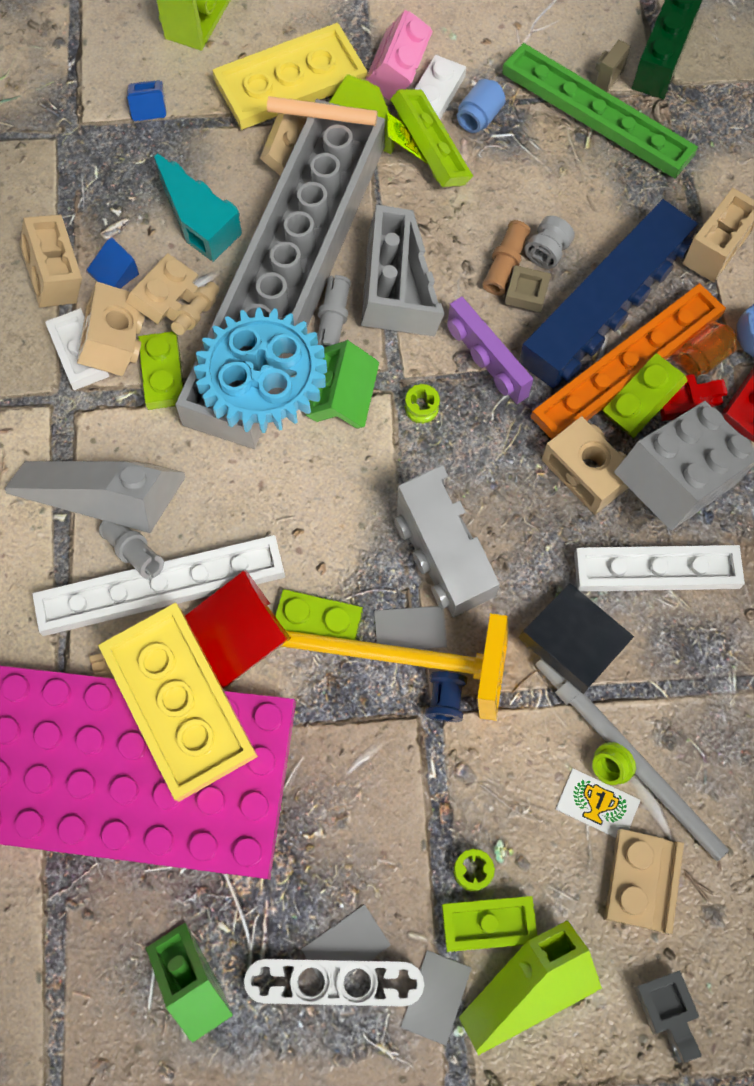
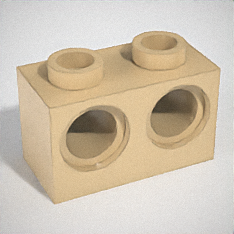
M732 187L694 237L683 265L714 283L754 229V199Z
M62 215L24 217L19 245L39 308L75 304L82 276Z

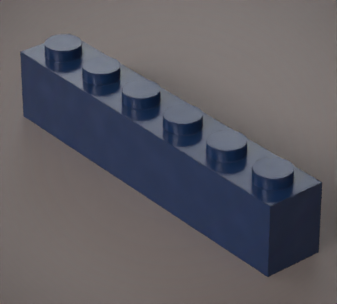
M662 199L523 343L519 358L520 364L553 390L563 379L569 382L579 371L582 365L580 361L587 354L592 357L601 348L605 341V334L610 329L614 332L617 331L627 319L629 314L627 311L633 305L639 307L646 300L651 292V285L655 281L662 283L673 269L674 264L672 263L678 257L682 260L686 257L699 223Z

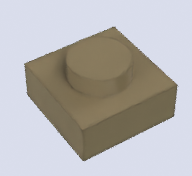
M618 40L609 52L605 50L601 54L595 70L599 72L595 84L597 87L606 92L610 90L624 71L631 45Z
M515 265L505 304L541 313L551 273Z

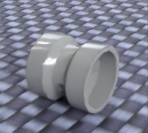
M551 215L546 216L537 229L538 234L533 235L525 245L527 257L534 264L545 269H552L558 264L562 258V250H566L575 237L574 230L569 223L560 217Z

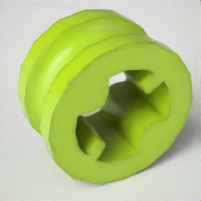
M418 384L408 390L405 398V412L410 420L424 424L436 418L439 411L440 397L435 388L427 384ZM425 398V402L428 404L427 409L421 410L417 404V399Z
M470 849L459 855L454 864L453 873L460 887L467 891L475 892L484 889L491 883L495 867L493 860L487 853L479 849ZM470 858L471 863H474L476 858L483 862L484 866L481 869L482 874L485 876L483 881L477 883V878H474L471 883L464 878L463 875L467 869L463 862L466 859Z

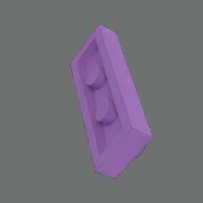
M462 296L450 303L447 326L451 335L457 341L462 340L470 349L474 362L480 368L485 367L493 376L496 387L503 395H509L516 405L529 397L533 377Z

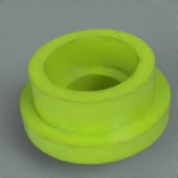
M606 742L598 747L594 753L593 771L605 784H624L634 776L636 771L635 760L629 750L621 744Z

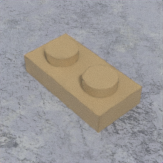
M277 114L260 159L280 176L308 117Z

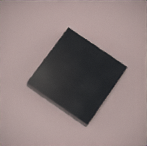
M569 583L522 631L519 639L584 694L634 636Z

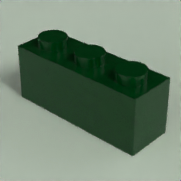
M703 0L664 1L640 58L632 90L665 99Z

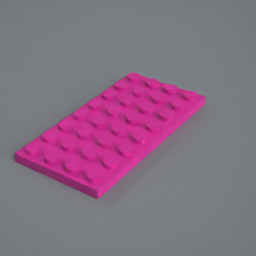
M0 666V845L270 880L296 701L290 698L224 691L258 757L182 801L177 802L174 800L114 678Z

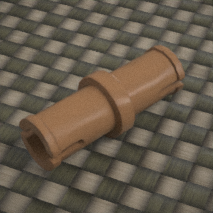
M518 220L510 221L500 246H497L492 253L493 263L482 285L487 292L493 295H503L505 293V288L514 270V266H519L522 257L520 254L527 237L531 233L530 227L524 222Z

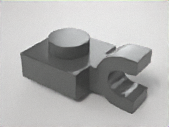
M676 971L634 987L652 1033L657 1034L665 1030L667 1031L669 1044L676 1063H686L702 1057L687 1022L700 1018L681 971Z

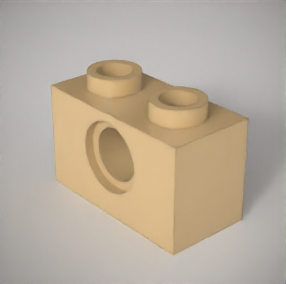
M95 282L86 305L77 359L78 364L123 376L129 362L136 363L141 348V341L135 339L136 334L139 335L142 329L145 315L126 303L130 294L129 291Z
M582 416L546 444L541 460L594 515L629 488L614 473L627 455L620 451L617 452L606 441L602 430L594 424H589ZM583 460H594L599 467L591 468Z

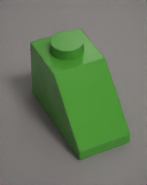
M183 923L146 947L165 1006L192 1043L233 1016L218 979L186 923Z

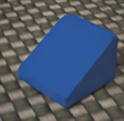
M154 80L130 83L128 85L127 98L133 121L166 117L163 81Z
M112 237L105 242L87 268L88 274L95 281L119 289L139 275L134 258Z

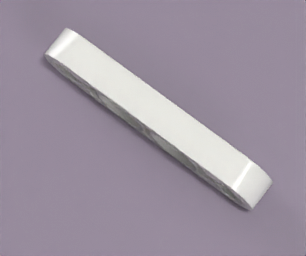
M263 959L253 963L246 971L244 985L248 996L255 1002L263 1004L408 1006L418 1001L422 995L424 980L419 969L407 962ZM285 966L294 967L290 980L292 997H284L286 986L270 987L269 995L267 996L262 995L260 986H254V976L262 975L263 967H270V974L279 977H287ZM307 968H317L324 976V988L317 996H307L299 988V977ZM357 968L366 971L371 980L368 993L358 998L348 994L344 986L347 973ZM386 968L384 979L398 978L399 970H408L409 978L416 979V989L408 991V998H399L397 989L383 988L386 998L376 999L378 979L375 969Z

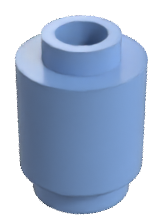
M480 79L458 107L457 121L460 126L470 133H478L480 130L486 129L505 104L506 98L502 87L496 81Z

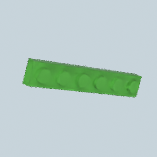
M524 42L503 64V75L675 179L695 156L698 146Z

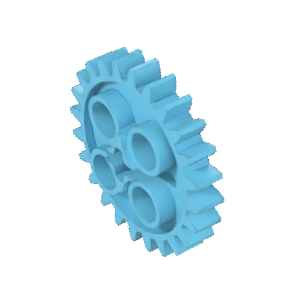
M258 307L253 318H249L244 310L240 311L241 321L235 322L229 316L225 317L227 324L225 330L214 325L212 330L215 339H202L205 351L196 352L198 364L200 365L195 366L194 371L196 378L199 379L196 382L199 393L204 394L202 397L205 406H214L213 411L217 419L227 414V421L230 427H233L239 420H242L245 432H249L253 423H259L261 432L266 433L268 423L274 422L280 431L283 428L282 419L287 417L296 424L298 423L296 411L300 410L306 414L311 413L308 400L320 401V390L318 388L326 387L324 373H327V362L323 359L325 358L323 345H318L317 333L307 334V323L305 321L294 326L292 313H289L283 320H280L277 309L274 308L269 317H264L261 308ZM244 346L253 347L251 350L248 351L239 350ZM283 353L293 354V356L289 358L278 357ZM233 381H244V383L238 387L229 386V384ZM273 388L285 389L279 394L268 393Z

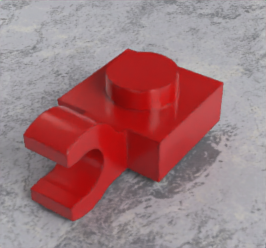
M694 374L686 375L688 381L660 410L662 421L674 420L703 401H706L711 407L722 405V396H727L728 394L725 381L719 379L697 384Z

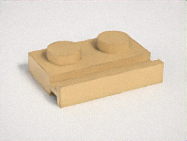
M624 829L617 830L604 920L662 932L663 934H672L684 843L664 840V838Z

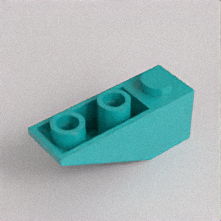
M157 153L154 159L159 178L186 242L214 262L242 235L238 209L229 200L223 201L213 194L203 181H195L187 175L177 162H169Z

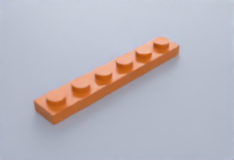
M699 283L532 411L531 419L551 440L581 416L588 421L605 408L656 353L665 360L722 317L726 307Z

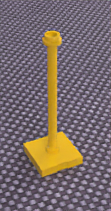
M490 613L484 654L477 653L476 657L286 631L291 639L280 646L473 674V679L480 680L477 697L480 719L497 721L508 644V616Z

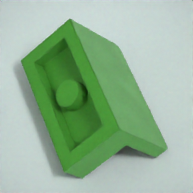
M349 340L325 347V358L323 359L327 362V373H324L326 387L318 388L320 390L319 402L309 400L311 413L306 414V416L315 422L339 417L357 429L363 428L366 424L379 362Z

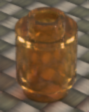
M711 322L683 345L682 351L678 354L681 366L690 375L694 374L695 377L710 373L736 351L737 338L735 332L726 324Z

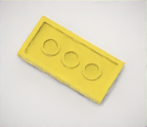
M339 23L212 69L214 80L241 130L277 117L278 113L267 112L269 96L315 102L316 99L321 100L334 95L347 74L364 80L368 74Z
M176 602L98 645L175 801H182L258 757L181 608Z

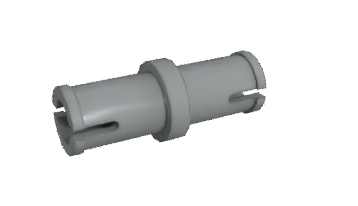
M331 275L328 277L324 304L319 307L318 317L321 321L317 339L318 345H323L324 348L339 343L342 325L347 322L348 311L345 308L351 281L341 275H335V277Z
M102 521L99 527V534L114 547L115 554L121 561L130 563L145 579H150V575L154 578L161 573L164 567V560L147 546V540L140 532L132 531L126 526Z

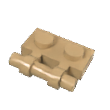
M167 253L130 292L126 303L156 324H159L166 316L173 321L171 324L173 332L177 335H183L187 330H192L199 323L200 314L203 311H209L216 303V296L220 289L214 282H208L205 287H197L194 283L199 275ZM181 298H182V299H184L186 302H188L189 305H188V304L181 305V304L179 303V301H180Z

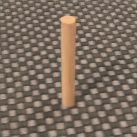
M271 96L267 100V112L376 126L378 111Z

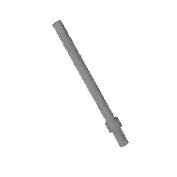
M541 658L535 666L558 689L555 692L556 695L566 705L570 703L606 742H616L627 748L636 763L635 774L716 862L724 857L729 849L594 703Z

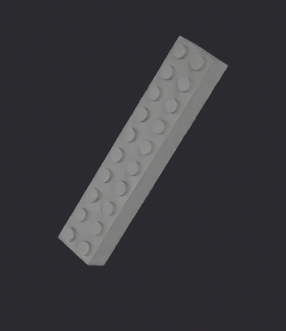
M319 99L315 101L316 103L336 105ZM377 116L376 126L307 118L206 338L215 339L212 330L214 325L224 330L227 328L225 317L229 316L235 322L241 321L240 311L244 310L249 318H253L258 307L261 308L264 317H269L275 308L278 311V318L280 320H283L289 313H292L294 326L305 321L308 327L383 152L385 118ZM244 346L239 350L248 351L251 350L253 347ZM283 353L278 357L289 358L293 356V354ZM196 359L175 404L182 425L255 449L262 434L259 423H253L249 432H245L242 420H239L233 427H230L227 421V414L217 419L213 411L214 406H205L202 397L204 394L199 393L196 384L199 379L196 378L194 367L200 365ZM236 380L230 383L229 386L238 387L244 381ZM273 388L268 393L279 394L281 388Z

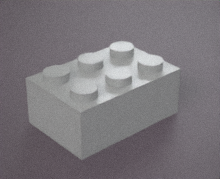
M703 401L639 440L614 473L672 531L733 488L754 466V448L751 442L746 437L740 435L717 409Z

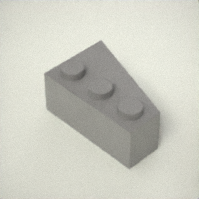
M376 204L368 235L361 326L435 337L444 316V310L436 297L433 287L435 283L432 272H429L425 261V248L413 210Z
M441 465L398 485L397 517L394 518V523L403 540L409 538L416 550L412 552L419 571L422 574L428 572L435 586L431 587L439 607L441 609L447 607L454 618L496 597L500 583L478 537L473 538L460 517L461 514L465 513L461 501L452 503L444 487V480L449 476L444 466Z

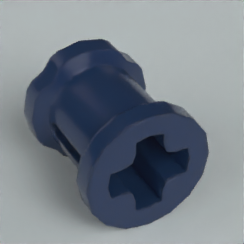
M448 671L432 672L429 679L433 683L431 705L426 708L425 716L442 722L463 721L464 713L460 711L462 687L467 685V677Z

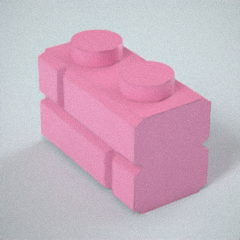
M404 10L396 19V22L394 21L386 29L365 80L378 86L382 96L387 100H390L398 89H406L411 85L416 74L415 70L418 69L433 32L431 27L410 11Z

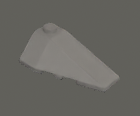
M25 461L6 485L5 491L6 494L151 533L184 481L185 472L143 462Z

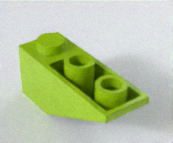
M568 920L527 941L459 1016V1020L478 1056L602 989L589 949Z

